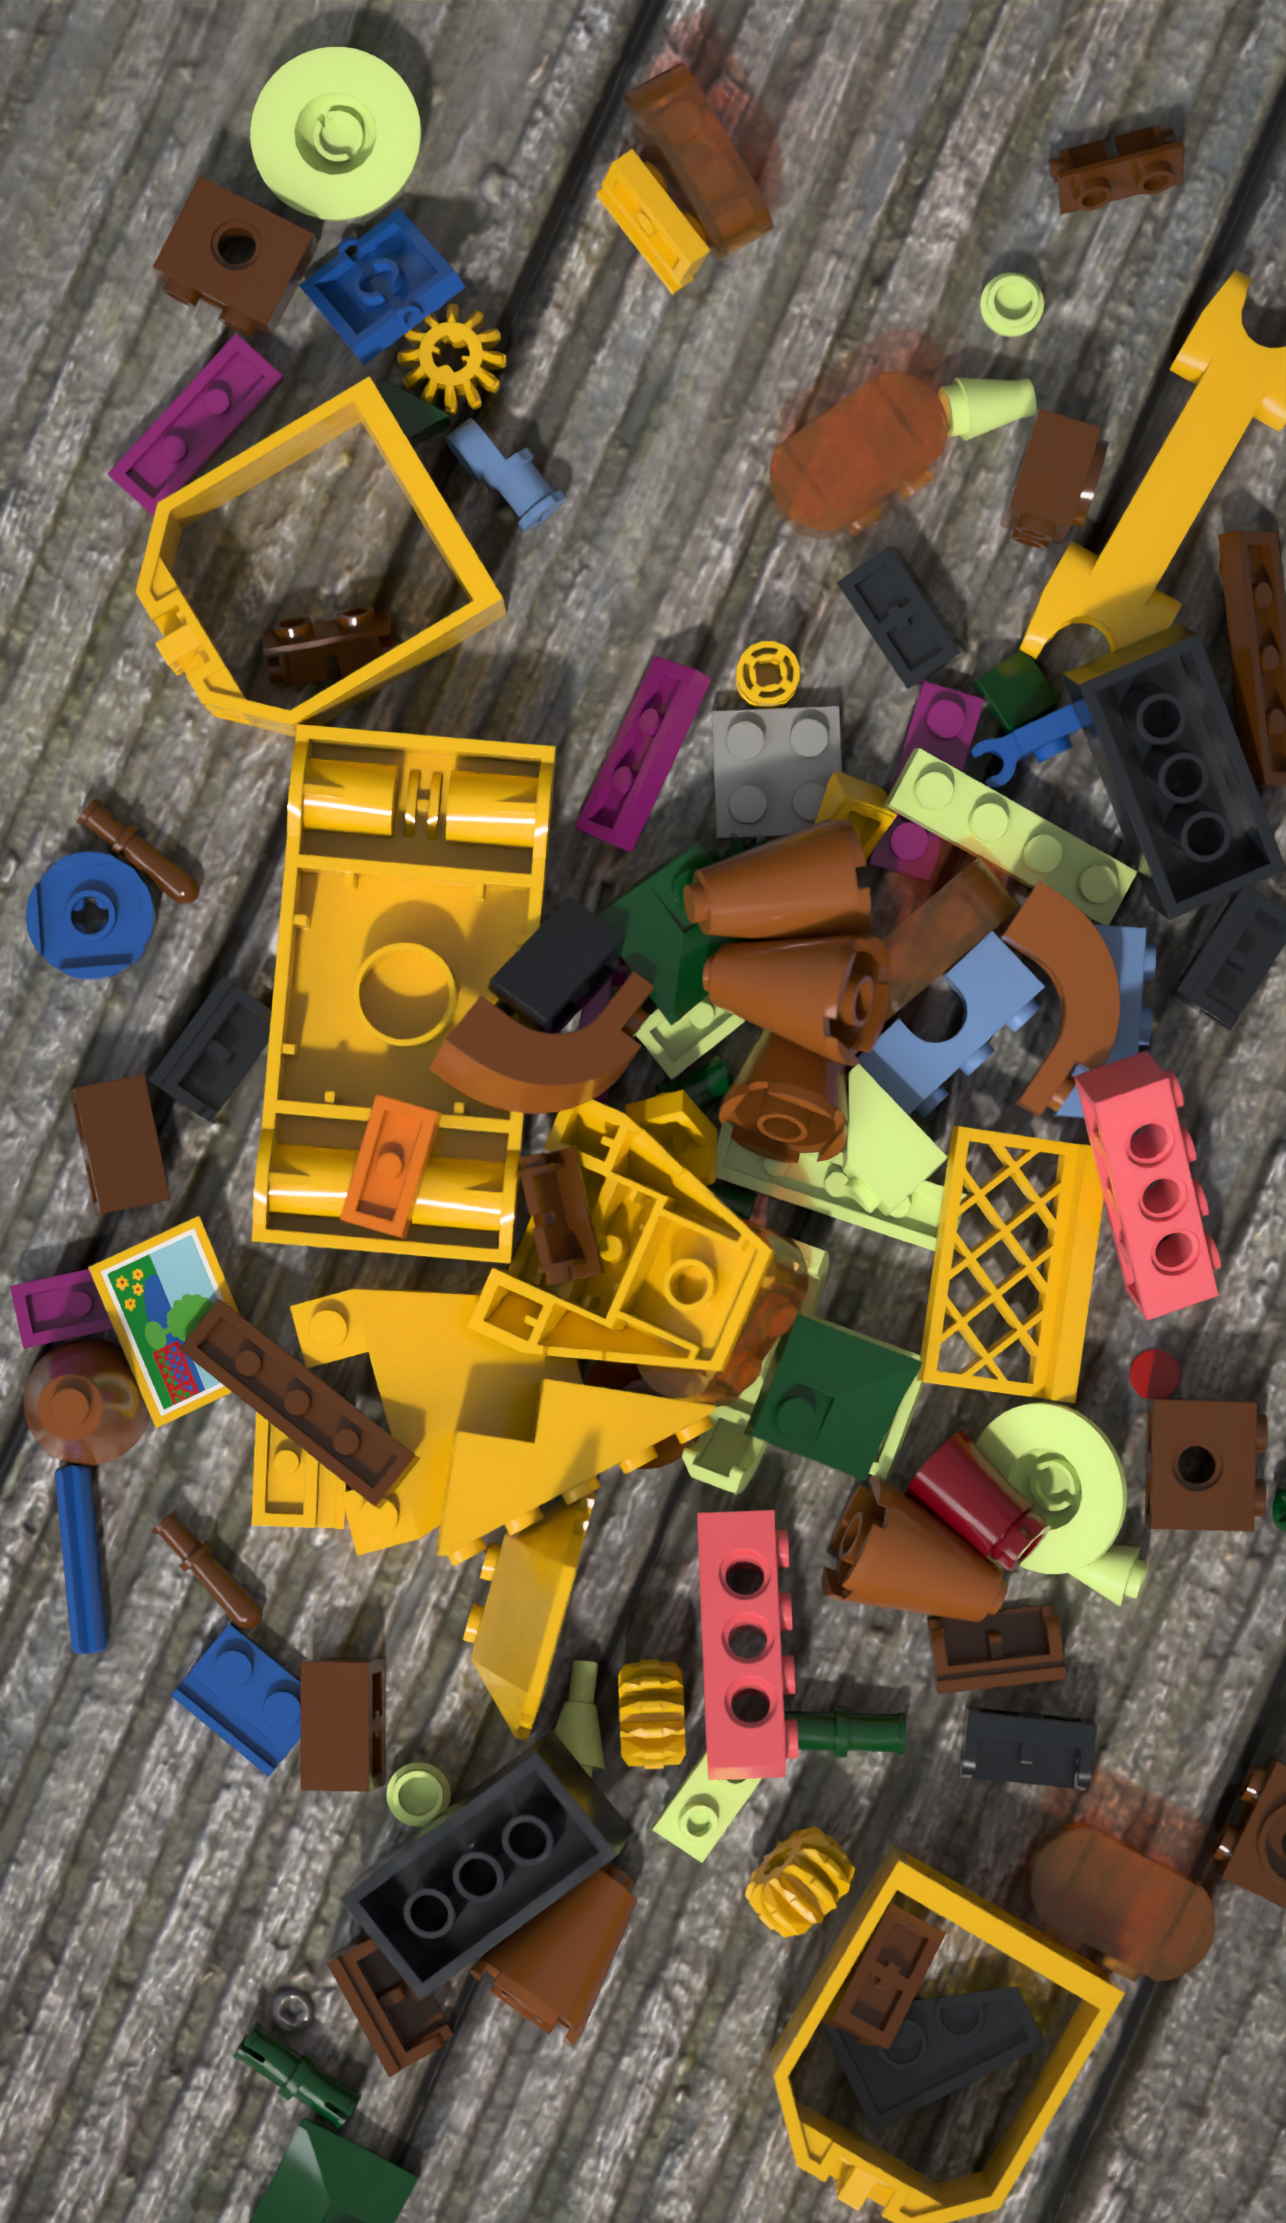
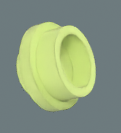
M1016 272L1000 274L993 278L984 288L980 299V312L985 324L993 332L1005 337H1018L1030 332L1038 324L1044 309L1043 295L1036 282L1030 277Z
M426 1762L408 1763L399 1768L391 1777L387 1787V1803L391 1812L399 1821L409 1826L423 1827L448 1808L451 1798L450 1785L444 1773L436 1766Z

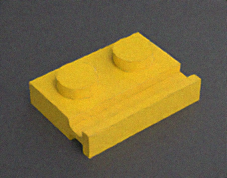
M631 149L612 162L601 184L603 188L596 193V196L673 295L692 282L694 279L693 275L702 266L710 252L709 247L706 245L707 238L699 222L687 212L682 214L667 194V184L658 169L649 162L643 163L635 151Z
M256 1412L251 1525L345 1529L346 1513L340 1493L346 1491L348 1485Z

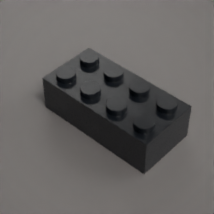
M1179 623L1062 673L1145 894L1153 909L1168 920H1171L1286 870L1199 633Z
M552 1730L359 1874L341 1897V1900L418 1998L422 2000L615 1858L633 1831Z

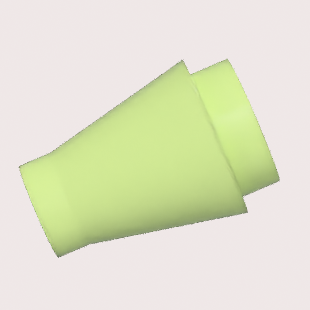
M954 378L952 385L939 388V416L943 430L948 437L961 436L964 441H967L1018 419L1034 416L1036 413L1034 387L1029 378L1019 380Z

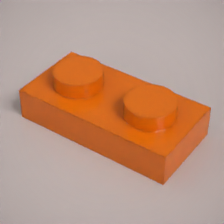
M376 1094L339 1220L406 1239L442 1113Z

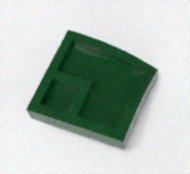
M696 840L593 913L626 936L621 959L632 973L636 972L654 986L649 997L671 1026L709 995V992L703 986V970L711 954H716L718 949L725 943L764 941L761 939L705 935L698 923L689 922L684 906L685 885L693 883V876L696 870L713 864Z
M789 1313L744 1434L855 1479L866 1481L889 1425L906 1392L918 1374L922 1362L800 1314Z
M303 2117L249 2223H396L420 2176L356 2141L307 2117Z

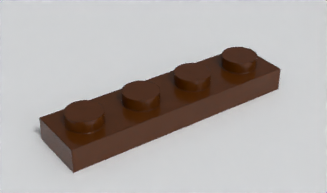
M1244 530L1219 534V571L1224 587L1227 616L1226 636L1230 644L1234 681L1232 694L1237 710L1240 746L1256 788H1286V609L1277 532Z
M220 1299L217 1300L179 1349L378 1509L383 1507L420 1460L417 1455Z

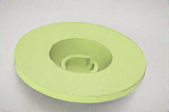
M325 47L308 51L293 58L273 74L264 86L255 104L251 120L250 139L257 169L269 189L281 201L297 212L309 217L327 221H343L356 219L375 212L390 202L403 189L418 161L422 142V127L416 101L409 87L392 67L365 51L348 47Z
M1034 1402L1012 1408L995 1418L986 1427L976 1443L977 1447L994 1467L1035 1505L1033 1511L1051 1525L1044 1540L1019 1566L1038 1573L1062 1574L1085 1567L1101 1557L1118 1536L1127 1506V1487L1124 1470L1115 1448L1104 1432L1080 1412L1064 1405L1049 1402Z

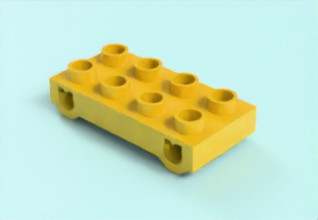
M297 724L289 785L287 843L262 1126L255 1171L251 1241L512 1263L520 1183L516 1172L521 1171L519 1158L522 1157L526 1113L512 1112L479 1102L463 1094L428 1068L445 1039L480 996L493 1005L499 1000L488 989L490 979L542 925L557 757L555 746ZM376 1094L442 1113L406 1239L339 1220Z

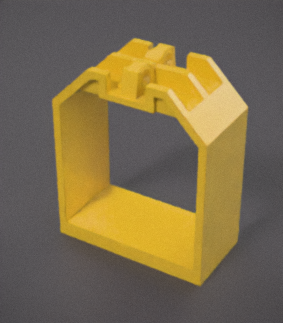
M370 376L158 502L135 590L149 616L155 621L164 638L156 642L157 649L164 661L177 676L186 673L185 676L200 701L211 712L213 717L296 737L297 724L322 726L507 615L503 597ZM362 422L470 603L290 711L249 701L171 573L182 529Z
M892 1844L770 2053L773 2077L796 2165L823 2182L827 2180L829 2175L832 2176L835 2181L834 2185L837 2187V2198L858 2211L867 2197L884 2207L881 2216L893 2223H948L1000 2209L1125 1992L1110 1971ZM896 1890H899L1082 1998L1080 2005L984 2170L940 2183L933 2181L906 2165L905 2162L796 2100L789 2075Z

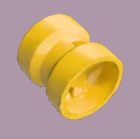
M761 641L751 645L741 655L736 668V688L738 693L749 706L755 709H777L785 706L793 698L800 680V666L795 654L787 646L776 641Z

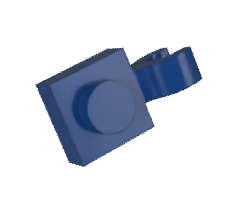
M1072 704L1020 727L1002 738L981 741L973 747L969 754L972 760L980 758L987 753L995 754L1000 758L1002 762L1001 772L984 781V785L994 790L1004 786L1012 778L1018 760L1035 754L1038 763H1042L1073 748L1069 737L1077 734L1082 726Z

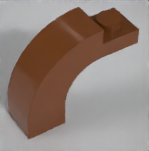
M1039 881L1000 938L1045 970L1054 983L1060 1000L1061 1021L1055 1042L1015 1102L1036 1117L1040 1116L1047 1106L1056 1112L1061 1108L1076 1085L1075 1078L1069 1074L1074 1065L1085 1072L1105 1065L1114 1045L1120 1015L1118 977L1112 957L1100 933L1076 905L1045 883Z
M633 972L593 1022L582 1029L564 1034H549L529 1029L480 996L445 1039L428 1069L463 1094L496 1108L520 1113H551L575 1108L591 1101L610 1088L624 1073L640 1049L641 1045L633 1040V1038L650 1016L641 1006L654 986L636 972Z

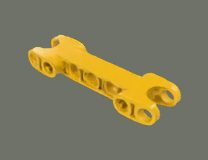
M1236 269L1201 313L1169 369L1195 384L1194 391L1100 555H1096L1074 541L1070 542L1039 596L1019 650L1036 659L1043 646L1060 629L1070 624L1083 623L1095 627L1105 636L1111 653L1165 630L1173 623L1182 603L1156 589L1162 575L1251 419L1255 418L1278 432H1281L1286 424V346L1268 348L1259 345L1247 335L1242 325L1241 312L1245 303L1247 289L1253 278Z

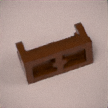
M145 1075L76 1087L70 1091L95 1216L170 1200Z
M1053 1603L1002 1609L995 1615L987 1614L980 1622L945 1617L927 1618L934 1685L938 1694L1067 1679L1059 1617L1055 1613V1605Z
M320 1657V1660L301 1661V1790L370 1792L386 1785V1657Z
M889 1902L820 2022L831 2028H840L857 2036L856 2041L864 2045L882 2047L885 2050H889L946 1933Z
M368 1934L330 1955L327 1965L389 2077L446 2044L445 2040L453 2036L454 2032L433 1993L431 1992L420 2000Z

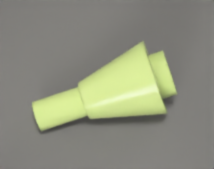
M1112 1544L1097 1560L1078 1570L1068 1572V1574L1121 1607L1126 1596L1138 1598L1149 1562L1138 1559L1141 1546Z
M574 1660L572 1663L569 1698L563 1705L554 1732L592 1779V1770H605L597 1705L594 1704L598 1663Z

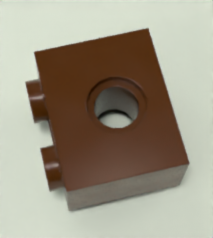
M199 176L153 268L159 280L165 282L161 290L176 301L196 308L199 300L222 311L218 320L233 330L252 337L255 330L258 329L272 337L318 245L313 233ZM243 237L255 243L254 255L244 264L233 265L222 259L224 247L235 238Z
M1039 409L1029 430L1000 524L1001 527L1013 530L1012 540L1033 548L1047 549L1049 542L1061 545L1072 525L1082 528L1096 490L1109 441L1099 439L1102 427Z
M1147 1397L1146 1452L1144 1460L1146 1471L1145 1526L1150 1529L1254 1532L1255 1517H1264L1266 1511V1482L1264 1478H1255L1256 1453L1266 1452L1268 1440L1266 1414H1257V1402L1231 1399ZM1201 1446L1209 1455V1471L1198 1481H1186L1178 1470L1179 1457L1187 1448Z
M1269 1754L1263 1767L1254 1764L1250 1769L1239 1794V1798L1246 1801V1804L1236 1825L1226 1822L1214 1844L1212 1857L1218 1859L1214 1870L1221 1878L1286 1909V1855L1282 1849V1840L1286 1833V1762Z

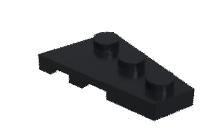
M1017 1986L914 2000L889 2050H885L882 2047L864 2045L856 2041L857 2036L840 2028H831L820 2022L873 2132L1046 2045Z

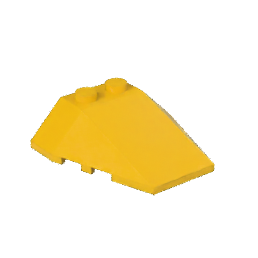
M593 1099L575 1108L559 1111L543 1149L553 1152L576 1146L605 1273L548 1286L545 1273L538 1274L537 1270L541 1265L532 1229L535 1228L532 1215L509 1270L491 1269L467 1328L527 1354L724 1372L775 1250L629 1115Z
M597 1490L569 1505L566 1504L564 1498L541 1510L545 1518L511 1536L506 1531L502 1544L490 1541L480 1579L488 1580L492 1583L485 1606L472 1604L463 1640L475 1643L471 1661L516 1739L527 1742L529 1740Z

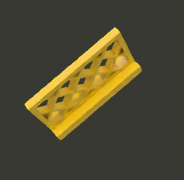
M961 1126L952 1127L920 1354L922 1365L918 1372L917 1381L1069 1403L1076 1402L1104 1201L1091 1145L1060 1142ZM969 1141L989 1144L1003 1164L1001 1169L979 1186L965 1168ZM1005 1147L1023 1149V1151L1012 1158ZM1039 1152L1059 1155L1055 1182L1038 1195L1020 1170V1167ZM1008 1176H1011L1029 1203L1003 1222L985 1195ZM964 1185L969 1194L966 1195L963 1199H961L962 1188ZM1052 1199L1050 1212L1045 1204ZM976 1203L995 1230L969 1250L956 1232L958 1217ZM1036 1211L1048 1228L1047 1242L1042 1249L1029 1258L1010 1231ZM1002 1239L1020 1266L994 1286L976 1258ZM955 1249L956 1252L959 1254L960 1258H958L955 1262L952 1263L953 1252ZM1044 1262L1041 1276L1036 1267ZM967 1266L986 1293L963 1312L959 1313L947 1296L949 1281ZM1027 1275L1039 1291L1038 1306L1036 1310L1020 1322L1002 1297V1294ZM993 1302L1011 1330L985 1349L967 1322ZM946 1312L951 1321L943 1327ZM1035 1325L1032 1339L1027 1331ZM958 1330L977 1357L957 1373L937 1371L941 1343ZM1017 1339L1020 1340L1030 1354L1027 1383L1007 1380L993 1361L994 1357ZM984 1366L992 1378L973 1376V1374Z

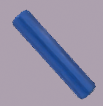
M83 1464L65 1465L56 1469L55 1483L71 1649L77 1654L97 1653L106 1649L107 1634L91 1469Z

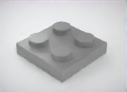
M839 706L712 711L717 840H730L731 833H735L739 839H755L760 834L765 838H781L814 825L829 779L834 771L842 772Z

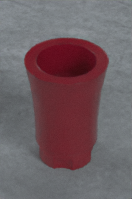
M965 1430L955 1433L936 1450L917 1472L905 1491L907 1496L967 1539L987 1558L993 1556L1009 1572L1017 1569L1035 1551L1051 1527L1043 1517L1033 1511L1035 1505L1020 1493L984 1456Z

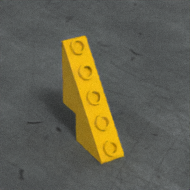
M550 1379L542 1380L539 1386L531 1442L457 1431L454 1434L435 1556L444 1557L447 1555L452 1566H455L487 1549L482 1539V1536L505 1525L511 1536L545 1518L539 1508L543 1503L562 1494L566 1504L569 1505L601 1488L596 1475L614 1465L619 1464L625 1475L659 1457L653 1447L657 1442L675 1433L679 1442L683 1444L715 1427L709 1416L714 1413L715 1406Z

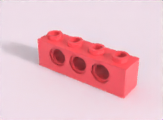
M1144 1051L1074 1076L1127 1294L1146 1321L1218 1296L1213 1270L1221 1268V1262L1211 1235L1203 1231L1200 1217L1209 1214L1208 1204L1198 1180L1191 1178L1188 1163L1196 1161V1152L1187 1128L1184 1124L1179 1125L1176 1108L1182 1107L1184 1100L1175 1074L1171 1069L1163 1071L1149 1052ZM1148 1124L1141 1133L1132 1136L1139 1127ZM1160 1179L1154 1187L1145 1190L1152 1182ZM1172 1233L1167 1240L1159 1243L1163 1237Z
M774 1510L697 1513L708 1780L785 1777L786 1759L798 1758L797 1719L784 1720L783 1695L795 1694L794 1655L781 1656L780 1631H792L791 1592H778L777 1568H789L788 1529H775ZM747 1568L757 1572L762 1578L763 1584L756 1592L742 1595L734 1592L728 1586L727 1578L735 1570ZM743 1631H752L763 1638L766 1647L760 1655L754 1658H742L731 1650L729 1643L736 1634ZM744 1695H757L767 1703L769 1711L760 1721L753 1723L744 1722L734 1714L732 1710L734 1702Z

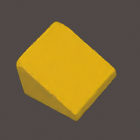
M834 771L828 781L815 824L827 819L836 820L844 818L849 820L857 832L866 861L897 816V813L884 806L888 796L882 788L842 772Z

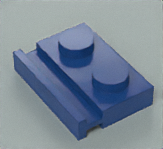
M233 1622L229 1623L170 1695L268 1777L301 1738V1679Z

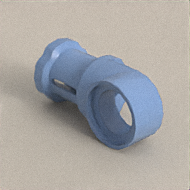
M471 418L444 437L448 447L467 473L477 483L482 480L490 491L498 490L519 517L520 520L517 526L522 533H527L539 526L567 501L568 498L563 491H554L532 463L534 454L529 448L515 453L506 460L485 432Z

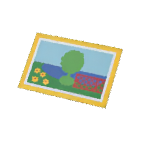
M200 1216L88 1267L155 1428L232 1393L179 1350L218 1299L224 1301L238 1312Z

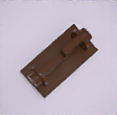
M1155 124L1148 128L1114 136V144L1118 156L1111 158L1107 156L1102 139L1071 148L1059 149V156L1048 159L1053 183H1058L1060 214L1078 210H1096L1112 201L1139 194L1153 195L1166 190L1170 186L1182 184L1183 144L1181 141L1177 142L1173 128L1161 129L1159 124Z
M359 606L337 613V619L312 623L308 617H294L277 622L273 626L274 630L263 632L264 656L278 653L277 657L267 658L271 683L283 681L284 687H291L329 680L325 657L337 655L341 677H346L394 649L392 637L380 639L381 635L390 634L388 610L374 612L373 607Z
M576 1146L546 1154L543 1152L519 1158L522 1170L516 1172L517 1179L522 1180L529 1216L533 1215L535 1228L532 1229L541 1267L537 1268L538 1274L545 1273L547 1285L553 1286L605 1273Z

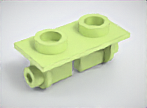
M706 1749L651 1829L703 1863L762 1778L708 1780Z

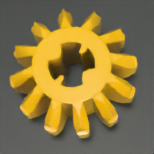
M449 304L446 310L447 322L439 324L433 312L423 319L425 326L429 330L427 333L413 327L404 334L405 339L418 349L399 351L397 359L399 365L416 368L403 378V384L407 390H416L426 385L420 399L434 405L440 394L445 395V411L448 415H455L458 409L457 396L465 395L469 406L476 410L482 406L480 395L476 390L477 385L490 392L495 393L500 388L499 380L486 370H498L506 367V355L498 351H488L501 341V334L498 329H488L478 334L484 321L483 313L475 310L469 315L466 322L461 324L458 305ZM451 347L455 354H462L466 351L469 356H462L464 368L457 372H453L449 365H442L438 368L435 363L443 362L440 353L443 349Z
M659 1659L640 1660V1663L624 1664L618 1674L622 1759L628 1767H644V1769H664V1766L679 1765L686 1755L682 1670L676 1662H660Z
M816 1826L806 1828L805 1830H796L787 1840L778 1841L776 1848L770 1854L763 1856L764 1861L751 1873V1882L747 1885L745 1897L757 1913V1917L769 1929H774L783 1938L795 1934L797 1936L804 1934L814 1923H822L824 1916L830 1910L837 1908L836 1903L840 1897L849 1891V1882L853 1879L855 1867L848 1859L847 1854L842 1850L843 1848L829 1834L825 1835Z

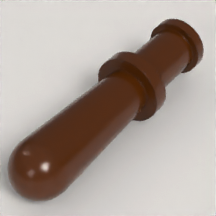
M97 797L86 807L78 818L77 823L81 826L85 824L110 844L112 848L109 853L115 858L122 854L175 902L186 905L197 900L200 895L198 880L138 835L140 828L134 823L129 827L104 808L101 805L102 801Z
M173 1510L151 1531L155 1535L159 1534L183 1561L179 1565L182 1571L186 1572L190 1569L236 1626L246 1630L257 1627L263 1617V1611L258 1601L209 1552L213 1546L208 1541L202 1544L177 1517L179 1513Z

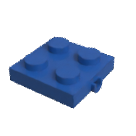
M400 208L358 239L350 236L343 239L338 246L339 255L299 285L309 301L363 365L367 364L382 351L391 347L401 336L431 313L440 309L449 299L465 288L455 270ZM355 245L357 247L356 254L348 256L346 253L347 248Z

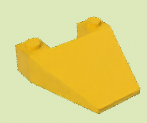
M359 1287L290 1306L306 1368L369 1352L390 1433L420 1458L381 1509L374 1507L352 1488L340 1493L357 1556L418 1540L440 1526L454 1434L457 1431L531 1442L540 1382L544 1379L583 1385L584 1380L578 1358L522 1353L467 1328L481 1294Z

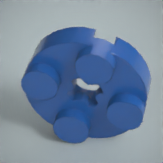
M101 852L74 853L54 863L50 867L51 869L42 875L39 883L35 884L27 901V930L32 944L51 966L73 978L82 980L108 979L123 973L130 966L138 963L146 953L147 946L153 938L156 925V908L152 893L138 872L117 858ZM89 898H96L98 907L104 910L108 909L109 911L108 921L99 924V932L96 934H87L85 925L75 924L74 912L84 910L85 900Z

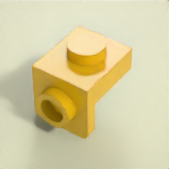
M684 1090L660 1093L652 1098L625 1105V1114L634 1119L705 1186L715 1182L718 1130Z

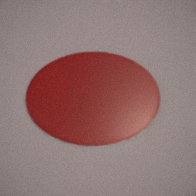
M1148 1350L1138 1355L1133 1361L1129 1372L1130 1383L1135 1392L1145 1399L1147 1397L1167 1398L1176 1390L1179 1384L1180 1369L1176 1360L1167 1352Z

